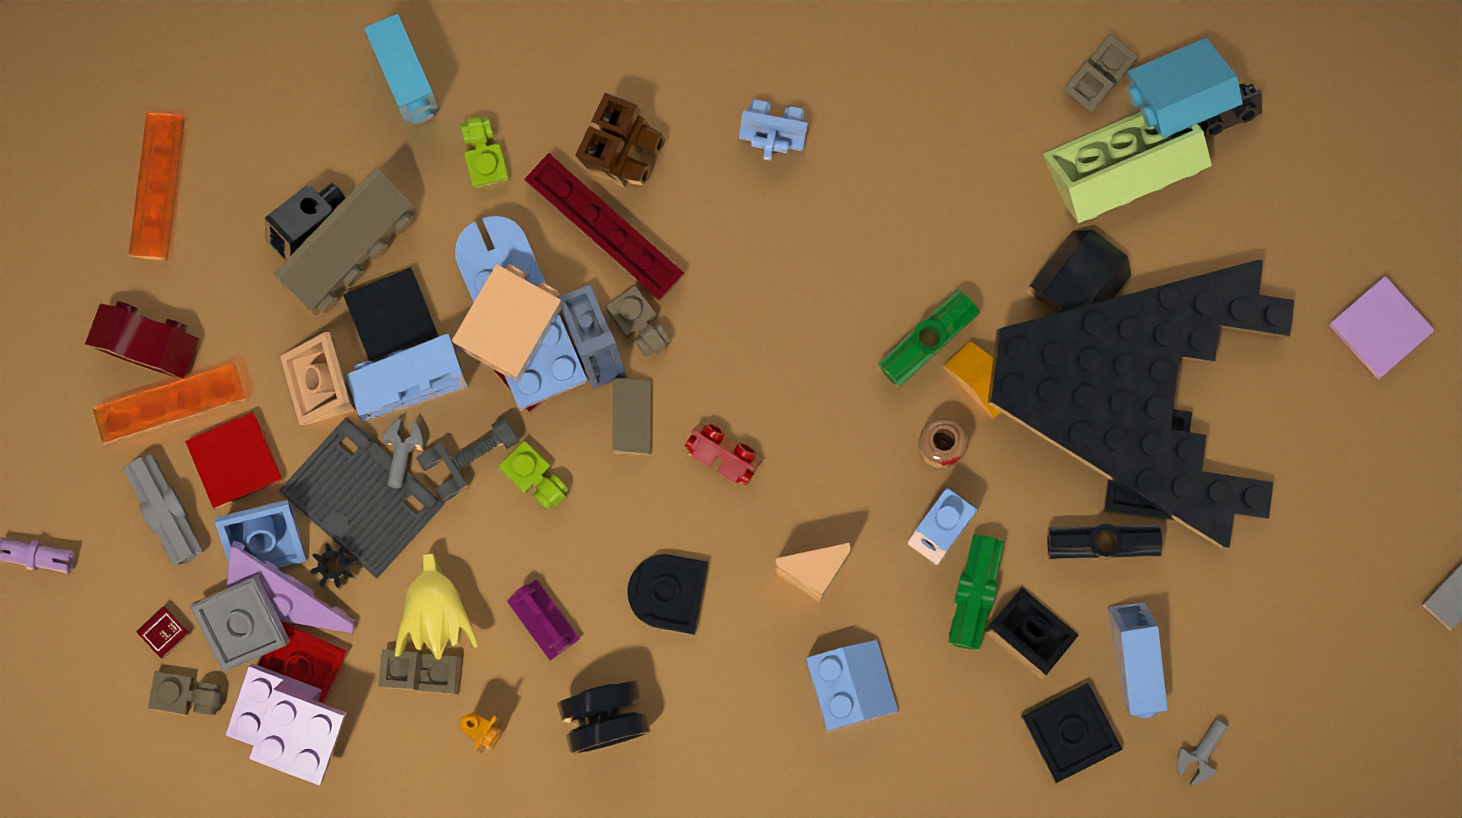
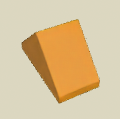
M969 341L943 367L994 420L1001 411L988 404L993 357L972 341Z

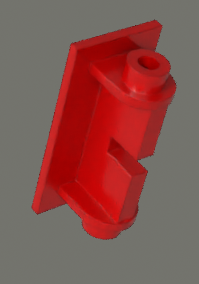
M700 422L691 431L697 438L691 435L684 445V448L689 450L688 454L708 467L713 465L717 457L721 458L723 461L716 472L737 485L742 483L747 486L754 475L749 469L755 471L763 462V460L756 457L757 453L753 448L740 442L735 444L724 437L726 434L721 428L711 423H706L705 425Z

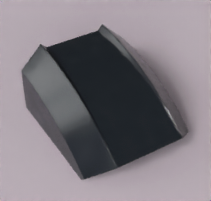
M1093 229L1073 231L1029 285L1027 292L1037 300L1043 301L1057 313L1115 298L1131 277L1128 256Z

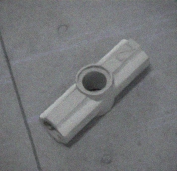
M152 454L130 462L123 470L141 502L139 508L147 524L154 534L157 533L170 561L175 567H178L196 559L204 551L186 519L188 514L173 487H169L157 460Z

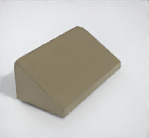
M614 378L613 454L650 455L651 381Z

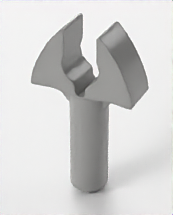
M401 418L397 419L383 436V443L390 444L394 448L387 483L391 488L398 489L402 487L409 452L413 449L424 450L421 431L415 420H413L412 434L405 439L404 443L401 442L399 437L402 425Z
M1218 719L1215 720L1196 751L1188 753L1183 748L1179 750L1176 761L1178 778L1181 777L1186 766L1198 760V774L1189 784L1190 786L1199 784L1216 773V770L1209 767L1208 758L1228 729L1225 722Z

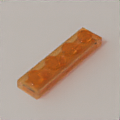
M146 112L129 247L130 257L168 260L185 122L183 115Z
M233 363L92 408L102 443L107 445L246 401L237 367Z

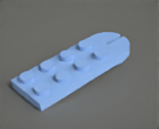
M501 216L482 218L495 248L490 251L486 248L476 222L468 225L459 235L455 245V258L473 302L496 264L503 268L510 264L527 274L525 280L535 286H538L540 282L546 284L523 230L514 221ZM559 314L520 382L518 383L505 376L519 411L588 382Z

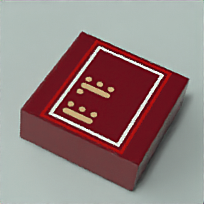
M164 606L136 631L161 659L168 656L190 635Z

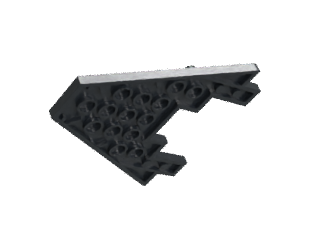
M1255 260L1000 328L996 331L988 404L1219 548H1230L1233 515L1269 519L1273 482L1202 471L1206 435L1171 429L1179 358L1207 363L1215 362L1219 328L1283 338L1289 337L1294 300L1259 294L1263 260Z

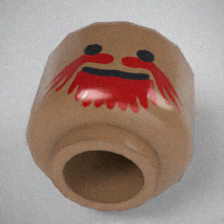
M938 418L927 423L921 431L918 441L919 453L923 460L930 466L939 469L950 468L957 464L964 456L967 447V436L964 429L956 421L948 418ZM936 441L939 443L937 448L934 445Z

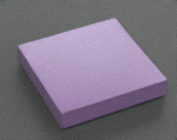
M1386 276L1329 324L1332 330L1378 380L1435 331Z

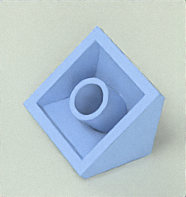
M288 500L214 518L228 563L230 547L234 541L244 544L243 550L261 562L265 563L268 560L278 568L306 562L295 507Z

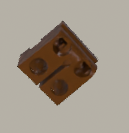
M605 92L591 121L595 128L588 127L575 156L590 172L615 182L620 186L626 187L627 183L644 186L650 175L651 168L648 164L638 161L643 150L658 155L665 143V137L662 133L652 128L644 117L638 115L640 112L638 105Z

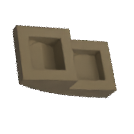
M1109 34L1088 62L1084 63L1063 90L1092 113L1136 62L1139 56L1113 35Z
M382 649L378 687L458 695L462 657L442 655L441 659H436L433 654L404 651L401 657H396L395 650Z

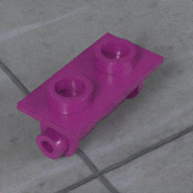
M537 579L529 585L525 584L515 591V595L507 600V603L550 661L580 640Z

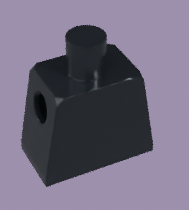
M333 183L328 184L319 193L312 186H305L265 217V240L286 261L334 211L333 209L345 200V196Z

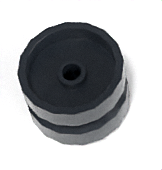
M637 681L598 686L582 691L578 695L557 703L563 722L569 724L587 722L586 725L572 729L566 735L571 754H579L616 745L651 732L646 714L638 711L621 714V711L638 705L642 700Z

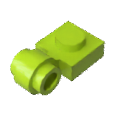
M478 115L467 118V122L460 124L465 145L473 144L476 147L474 150L464 152L474 190L509 181L500 144L486 145L488 144V139L494 138L489 117L481 118Z
M525 441L498 466L523 493L526 494L535 485L537 491L533 494V497L546 510H549L552 506L556 508L566 498L564 494L569 489L554 474L549 479L543 477L551 469V466Z

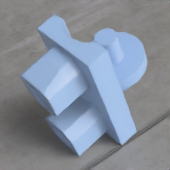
M754 99L748 110H743L739 139L751 141V146L765 149L763 159L771 161L773 151L787 153L788 149L803 152L808 124L804 122L803 109L790 106L785 108L783 118L769 115L771 105L766 101Z

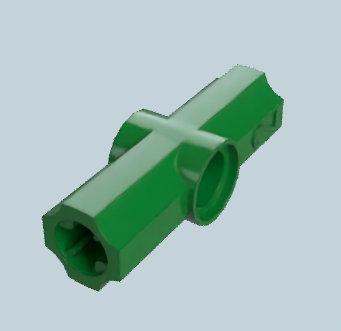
M957 290L926 320L920 322L908 337L878 363V367L894 385L900 388L930 359L940 354L943 347L980 314V311L966 294ZM924 331H932L938 336L939 343L934 347H926L919 341V335Z
M973 534L964 573L961 572L954 605L957 606L952 620L948 644L967 650H980L987 615L992 611L998 581H996V576L1004 549V541Z

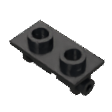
M1245 83L1239 84L1243 104L1197 123L1203 130L1204 136H1216L1224 129L1239 123L1249 122L1262 114L1261 91H1256L1252 83L1248 85Z

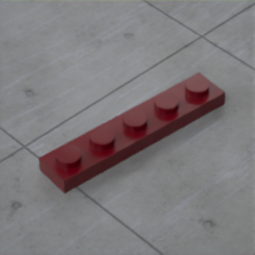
M550 153L524 179L530 188L659 302L685 276L681 269Z

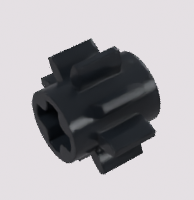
M327 543L325 544L326 552L321 556L313 553V558L318 561V567L310 570V573L312 575H323L320 581L321 587L325 588L331 581L341 590V581L346 577L351 580L355 579L354 575L349 571L350 566L355 565L357 560L355 558H344L347 553L346 546L342 545L337 552L333 551L332 547ZM339 558L338 563L342 566L339 573L333 571L329 576V569L325 566L328 561L335 562Z

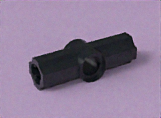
M1105 523L1098 526L1048 527V559H1096L1105 561L1112 558L1161 557L1162 532L1160 524L1114 526ZM1106 533L1111 536L1114 542L1111 551L1105 552L1098 549L1095 544V536L1097 534Z

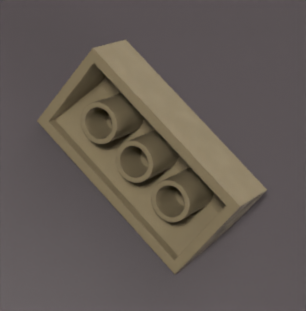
M376 166L274 273L275 277L282 287L314 317L320 311L323 314L328 312L338 301L339 297L336 296L345 285L351 287L364 273V270L361 268L371 258L377 260L387 250L389 246L387 241L396 231L401 234L411 225L414 220L412 215L415 213L413 204Z

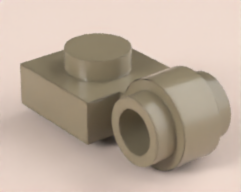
M633 286L605 306L607 312L627 338L638 331L639 337L634 339V341L646 358L651 354L656 356L667 348L665 344L671 340L659 323L654 326L648 325V323L657 318V315L636 286Z
M155 671L148 709L187 715L189 703L191 702V704H194L193 712L216 715V709L221 708L223 693H219L221 685L198 682L197 689L192 690L194 678Z

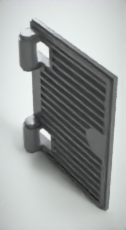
M345 417L279 491L340 546H346L347 552L375 578H378L444 504L406 470L401 488L395 489L388 486L392 457L358 426ZM346 437L359 447L352 456L339 445ZM411 495L424 505L418 514L404 504Z

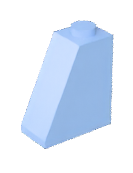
M1145 602L1108 607L1123 701L1130 716L1149 718L1157 715L1158 712L1167 711L1159 629Z

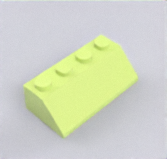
M1141 112L1043 153L1044 161L1061 198L1078 223L1094 219L1099 214L1118 206L1129 204L1136 198L1153 191H1159L1171 183L1185 177L1194 176L1199 171L1212 166L1204 132L1198 124L1162 138L1154 126L1149 128L1146 125Z

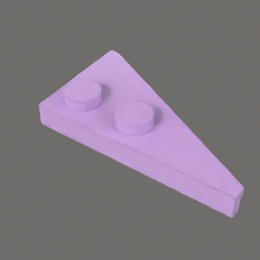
M234 541L230 547L227 588L258 575L281 621L353 633L356 620L349 617L346 611L335 604L331 608L313 596L314 590L289 574L282 573L270 561L266 560L263 563L243 550L245 545L241 542Z

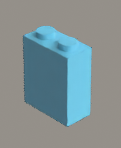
M398 13L365 27L364 30L405 124L412 121L413 124H420L431 119L434 116L433 112L439 109Z
M1207 37L1127 71L1130 86L1126 88V92L1134 108L1140 107L1146 125L1149 128L1154 126L1162 138L1243 104L1237 75Z

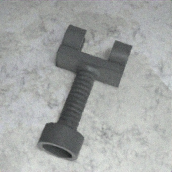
M505 417L491 424L493 430L490 435L481 439V442L478 441V444L475 443V446L472 445L456 457H450L443 444L439 442L416 458L424 471L431 469L443 460L454 478L436 488L442 501L446 502L469 488L460 473L462 467L464 468L468 463L471 464V461L474 462V459L477 460L487 452H490V449L493 450V447L496 448V445L504 446L508 449L520 442Z

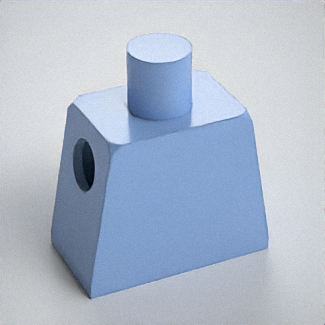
M947 487L919 524L907 544L935 565H938L979 509L950 487Z

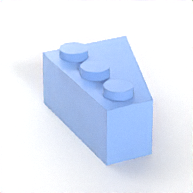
M449 333L410 349L393 352L387 358L375 363L374 361H366L353 366V372L346 374L361 420L366 421L468 387Z

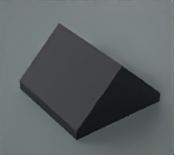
M1023 587L1020 588L985 630L988 635L1040 679H1043L1079 636Z

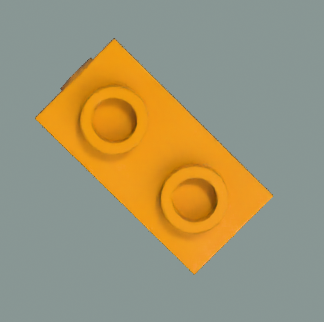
M467 713L460 720L461 730L477 741L474 749L480 753H483L486 747L492 750L503 733L499 728L502 721L494 715L490 722L476 713Z

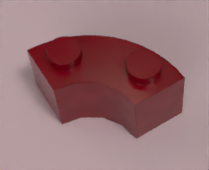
M117 301L115 306L100 303L85 345L129 363L184 380L199 338L186 332L188 326L171 319H166L165 324L136 314L138 308L124 302Z

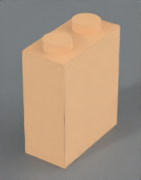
M496 264L451 342L455 348L519 383L563 305L561 299L557 298L559 292L542 282L535 286L525 280L527 274L510 264H507L506 268Z

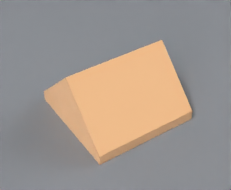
M324 332L280 356L299 426L355 411L338 347L330 332Z
M845 543L775 558V572L820 602L847 561L851 551L850 544Z

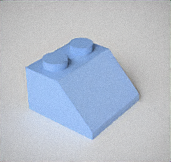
M877 640L838 648L806 658L805 662L826 733L898 712Z

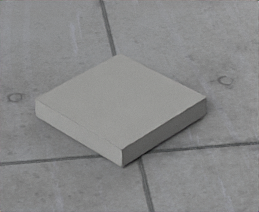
M258 575L195 601L190 605L223 672L284 647L290 642Z

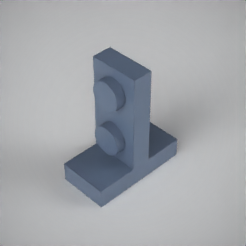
M591 285L557 297L562 301L563 307L561 312L592 389L613 382L614 378L625 377L626 373L611 331H609Z

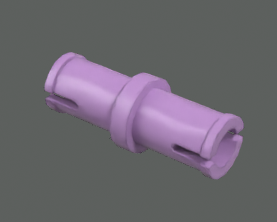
M0 537V549H5L0 552V561L26 565L27 569L35 571L38 568H44L69 574L72 570L73 563L65 561L74 559L73 550L43 546L41 541L33 540L31 543H25Z

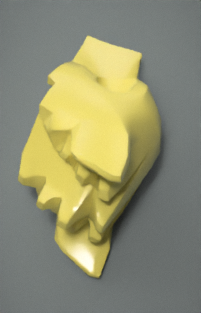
M434 554L423 555L422 574L412 582L407 591L395 656L401 657L409 634L412 637L416 650H421L425 643L436 659L442 658L448 640L451 642L452 647L460 643L461 630L464 631L471 646L474 649L478 648L466 614L464 602L452 581L443 575Z

